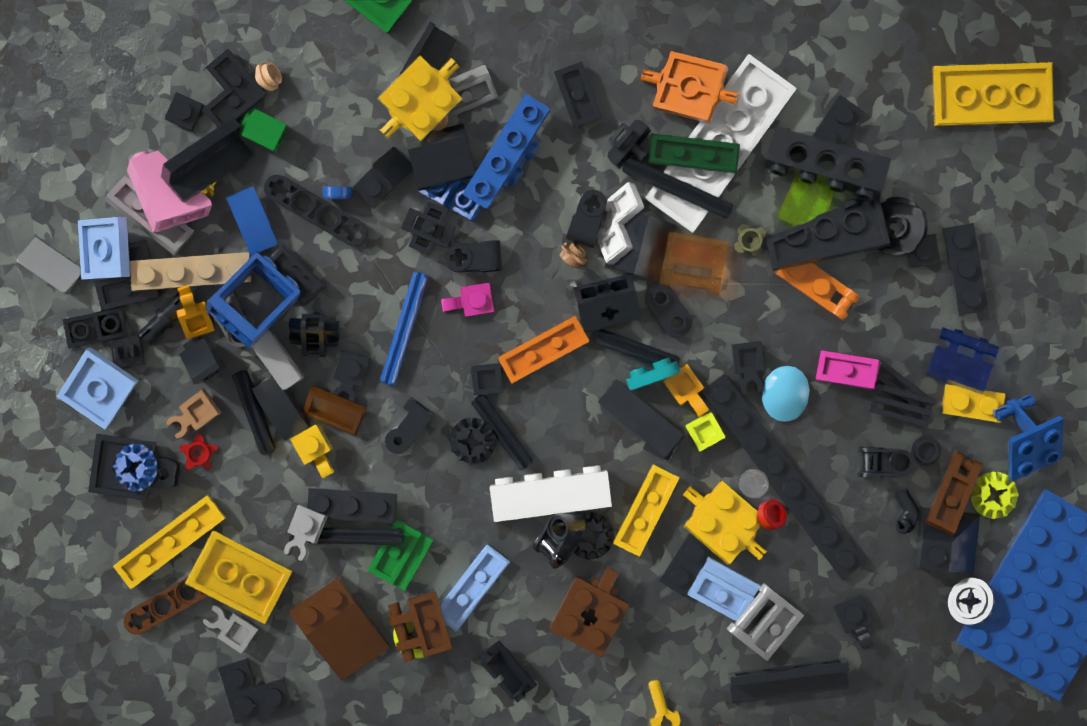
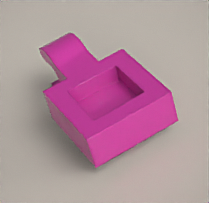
M489 283L460 287V297L441 299L443 311L463 308L465 317L494 312Z

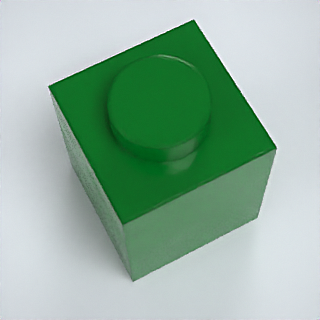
M254 108L252 114L248 112L245 115L240 128L244 130L242 133L243 137L277 153L289 126Z

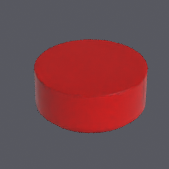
M771 499L765 501L758 507V520L765 529L775 530L781 528L786 523V509L778 500Z

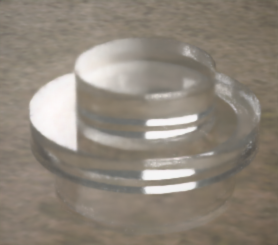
M749 469L740 477L739 487L745 496L759 498L768 490L769 481L762 471Z

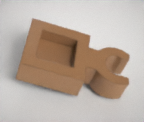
M202 389L179 406L183 415L169 418L166 424L169 426L176 421L179 422L182 429L175 436L176 438H181L190 432L191 425L195 431L200 430L222 412L206 389Z

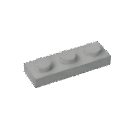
M126 176L105 197L107 203L173 255L183 247L194 233V230L185 223L153 233L132 181Z

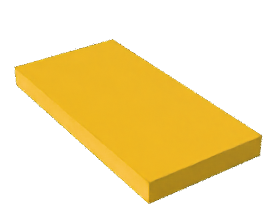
M1052 62L934 66V126L1054 122Z

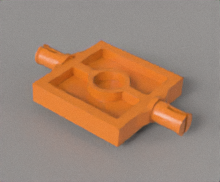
M671 51L668 62L661 73L644 69V75L642 74L641 81L657 84V94L653 103L655 110L709 124L720 101L737 105V100L740 97L738 92L724 89V81L729 69L727 65Z

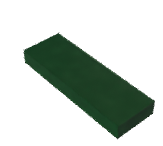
M651 133L648 164L736 174L740 144Z

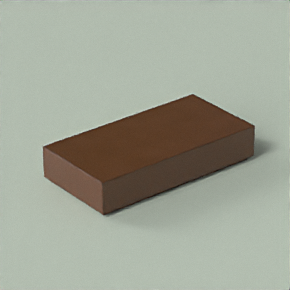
M312 386L302 412L308 417L356 436L367 408Z

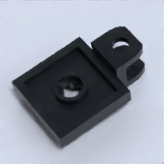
M98 433L96 434L88 492L147 501L149 500L150 487L168 489L179 485L182 464L176 459L155 456L157 474L153 483L148 488L142 491H130L121 488V483L114 479L116 471L112 467L116 464V454L123 450V446L142 444L148 447L155 455L157 442ZM131 461L132 467L128 473H136V468L142 462L133 463ZM164 469H167L169 472L168 478L163 475Z

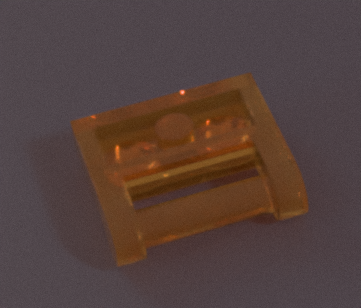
M668 232L660 285L670 286V284L707 289L709 293L719 294L728 241ZM674 263L711 269V278L673 272Z

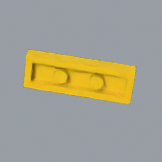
M652 464L613 544L640 557L679 480L678 476Z

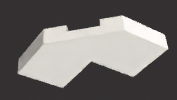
M630 182L626 183L608 198L605 211H607L606 219L597 237L606 263L614 265L633 249L624 224L644 209L635 184Z

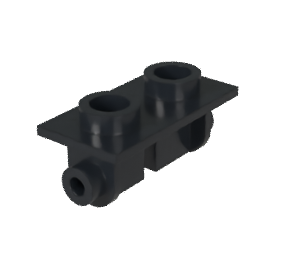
M499 640L483 651L479 657L482 661L481 666L487 670L494 680L500 674L504 678L499 685L511 700L515 699L518 703L526 696L527 692L537 686L529 673L523 669Z

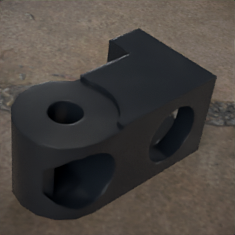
M413 397L403 406L409 412L398 427L390 430L385 437L387 449L394 454L403 453L410 448L435 415Z

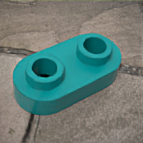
M666 358L653 363L654 369L647 371L646 366L630 371L631 377L626 379L629 390H634L680 373L681 370L678 362L671 363L670 358Z

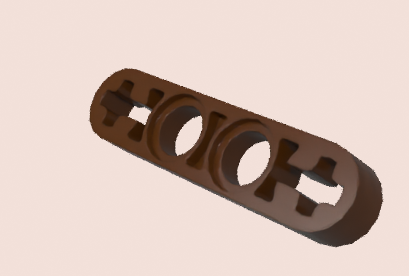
M186 577L129 610L124 617V626L132 634L144 633L208 595L197 590V595L194 599L184 598L181 594V588L188 578ZM159 598H166L171 602L172 606L169 613L161 614L156 610L155 605ZM145 605H149L150 612L157 621L153 622L151 616L142 622L143 628H140L139 625L133 626L131 624V621L134 619L133 613L141 616L148 612Z

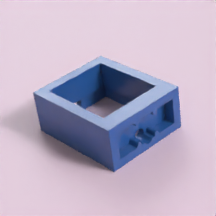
M257 252L207 301L206 311L248 349H251L298 301L301 292L298 284L291 277H284L276 270L277 266L269 257H262ZM254 271L285 298L257 328H254L225 301Z

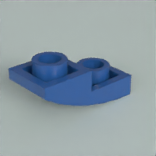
M462 181L419 191L475 222L482 209L480 205L463 195L467 184Z
M254 186L226 197L250 255L278 245Z

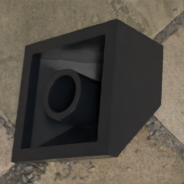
M921 507L914 565L920 569L973 573L981 514L964 512L955 534L950 536L925 524L931 508Z

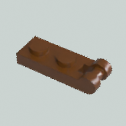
M957 450L954 451L925 524L950 536L955 534L982 469V462L976 459L971 461L965 458L963 453ZM959 468L967 471V476L958 473Z

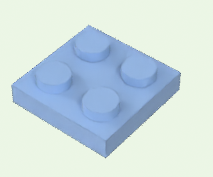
M127 217L78 220L81 280L130 277Z
M89 347L85 350L56 397L106 430L139 380Z

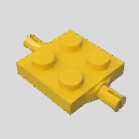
M419 56L377 98L388 109L392 117L380 129L382 134L392 126L384 135L389 139L401 126L409 130L421 141L463 99L451 87L448 80L460 66L450 58L440 70H437Z
M720 481L712 492L704 497L693 489L691 485L683 493V496L696 506L692 516L683 527L727 565L731 564L736 556L745 549L758 560L767 552V550L754 541L757 530L762 526L758 520L757 510L723 481Z

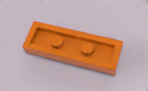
M575 315L501 355L498 359L512 384L588 343L589 339Z

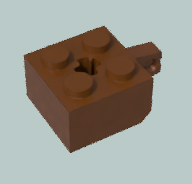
M607 567L601 580L594 577L592 582L576 575L549 625V630L602 658L629 607L628 601L616 596L618 589L613 587L619 572ZM588 609H593L596 619L594 621L590 619V622H585L584 615L581 613L584 610L588 612Z

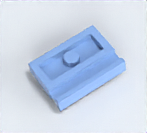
M708 556L707 562L700 570L687 594L737 621L754 600V596L761 586Z

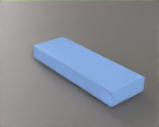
M486 544L440 604L446 625L455 632L458 631L510 563L507 558L489 544Z

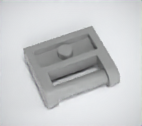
M763 583L758 589L760 593L735 623L731 622L727 630L768 661L804 615ZM768 600L773 601L772 606L750 633L744 632Z

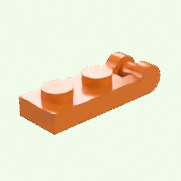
M813 263L777 270L775 273L842 321L847 317V310L852 303L856 304L860 298L853 290ZM835 292L843 296L837 305L830 301Z

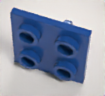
M1031 394L1018 400L1014 398L1008 400L1007 405L993 410V415L997 421L1012 415L1023 432L1009 439L1008 478L1011 482L1021 477H1027L1034 471L1047 465H1053L1062 459L1064 419L1058 416L1036 426L1023 411L1036 404Z

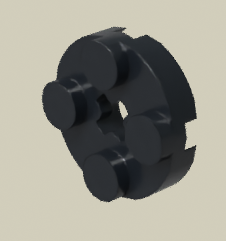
M898 196L886 199L887 201L881 203L890 246L879 248L878 250L893 257H902L916 253L924 242L928 231L925 211L915 202L905 197ZM898 219H902L901 222L904 225V230L894 235L895 231L890 228L891 223H897Z

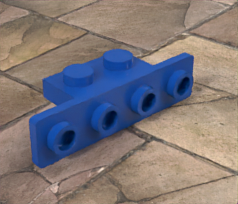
M527 94L523 96L463 192L465 197L481 207L489 209L502 187L509 190L511 185L515 186L520 181L524 173L522 167L527 159L532 160L539 150L538 142L540 139L535 134L549 114V107Z

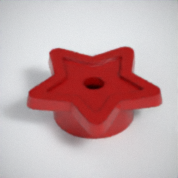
M197 433L191 444L180 445L179 449L186 455L187 470L198 465L210 470V456L218 447L206 444L202 435ZM197 450L201 451L200 456L196 455Z

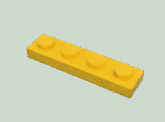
M208 494L113 565V567L128 587L132 589L226 519V516Z

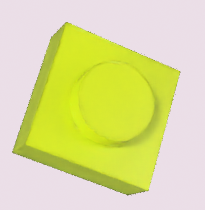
M711 411L685 425L699 452L725 438Z

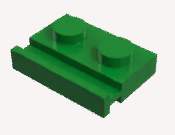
M396 519L391 529H402L404 531L403 544L381 545L367 571L405 592L434 539Z

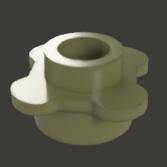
M746 224L740 225L737 228L739 236L734 244L735 251L738 253L743 251L750 252L753 256H759L763 252L761 245L763 238L766 237L765 230L761 227L754 229L749 228ZM749 237L753 239L752 243L747 242Z

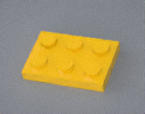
M212 531L185 584L265 624L292 571L216 531Z

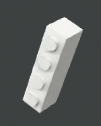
M600 465L583 467V473L572 474L571 469L553 471L554 477L542 478V473L524 475V481L513 482V477L495 479V484L490 485L494 522L612 507L607 470H601Z

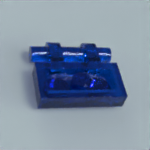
M942 327L939 338L949 341L947 349L938 345L935 347L926 375L983 394L993 365L982 361L984 354L996 357L999 346L988 343L989 340L982 337L976 339L965 335L962 330L955 328L953 331ZM961 345L975 350L973 357L958 353V346Z

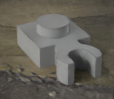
M298 505L287 532L294 535V539L286 544L284 554L291 555L293 549L298 546L301 551L298 560L305 561L309 555L308 542L317 544L328 516Z
M214 605L212 610L218 614V621L213 622L205 618L203 623L208 628H219L222 630L217 638L242 654L259 628L236 612L229 619L226 617L222 607Z

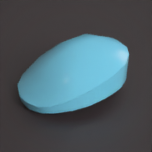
M783 366L773 370L765 379L762 390V402L770 417L786 422L798 418L808 404L810 389L808 380L803 372L796 367Z

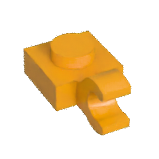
M189 285L178 288L183 309L176 312L186 339L189 340L215 331L210 314L206 311L205 301L196 304Z
M686 364L680 369V373L668 377L663 382L679 405L688 401L700 417L709 411L697 394L704 387Z

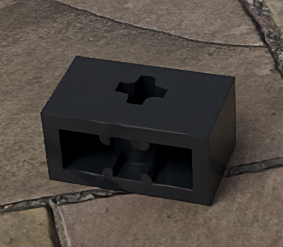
M631 274L573 287L584 332L600 330L604 327L621 323L626 324L633 320L642 319Z

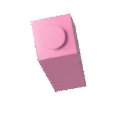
M143 151L135 154L130 159L127 172L152 232L156 233L207 217L212 207L210 199L200 192L187 202H182L161 178L163 164L168 159L159 151L152 153Z

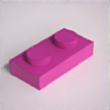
M821 350L816 380L875 391L881 361Z

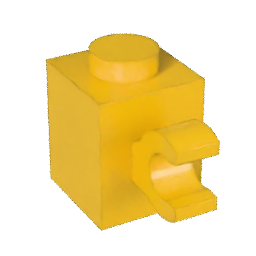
M319 423L290 438L304 465L314 460L322 478L335 472L325 455L333 447Z

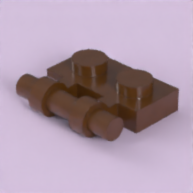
M436 591L407 599L410 609L407 612L402 613L399 602L388 605L391 615L388 619L390 625L394 626L398 639L396 646L398 652H402L404 662L416 659L413 648L421 646L424 657L453 648ZM413 620L417 636L410 638L405 622Z

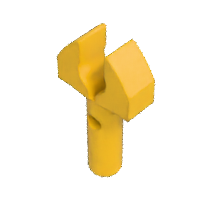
M653 680L649 682L648 686L656 709L655 717L650 719L651 726H661L663 716H666L672 722V726H679L681 720L678 710L672 712L667 708L660 681Z

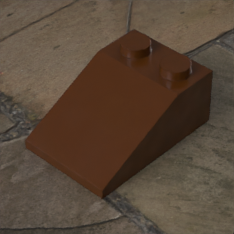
M341 575L305 598L289 611L306 638L341 681L390 648Z

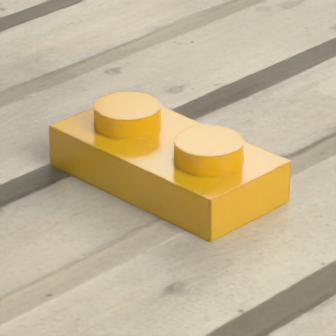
M945 384L941 413L1001 423V421L995 419L993 410L1004 406L1005 394Z

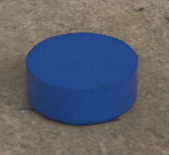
M322 186V197L329 199H351L352 187Z

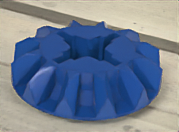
M142 444L123 446V450L116 454V464L112 466L116 471L114 479L121 483V488L130 491H142L148 488L153 483L157 474L155 455L148 447ZM131 461L133 463L142 462L136 468V473H128L129 468L132 467Z

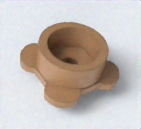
M565 242L561 248L563 250L559 255L571 267L578 269L581 264L585 265L588 262L587 252L579 244Z

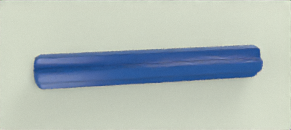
M414 272L381 375L380 380L384 384L394 386L397 382L428 282V275Z

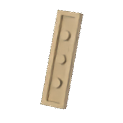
M249 252L129 261L132 291L180 288L186 285L190 287L223 285L249 260ZM251 275L243 283L251 282Z

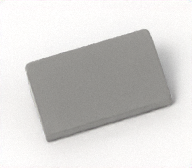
M485 65L448 79L451 87L463 98L448 113V118L499 98Z
M37 237L31 241L16 260L64 294H69L81 277L80 266Z
M268 330L252 347L281 389L286 390L304 378L303 373L272 330Z

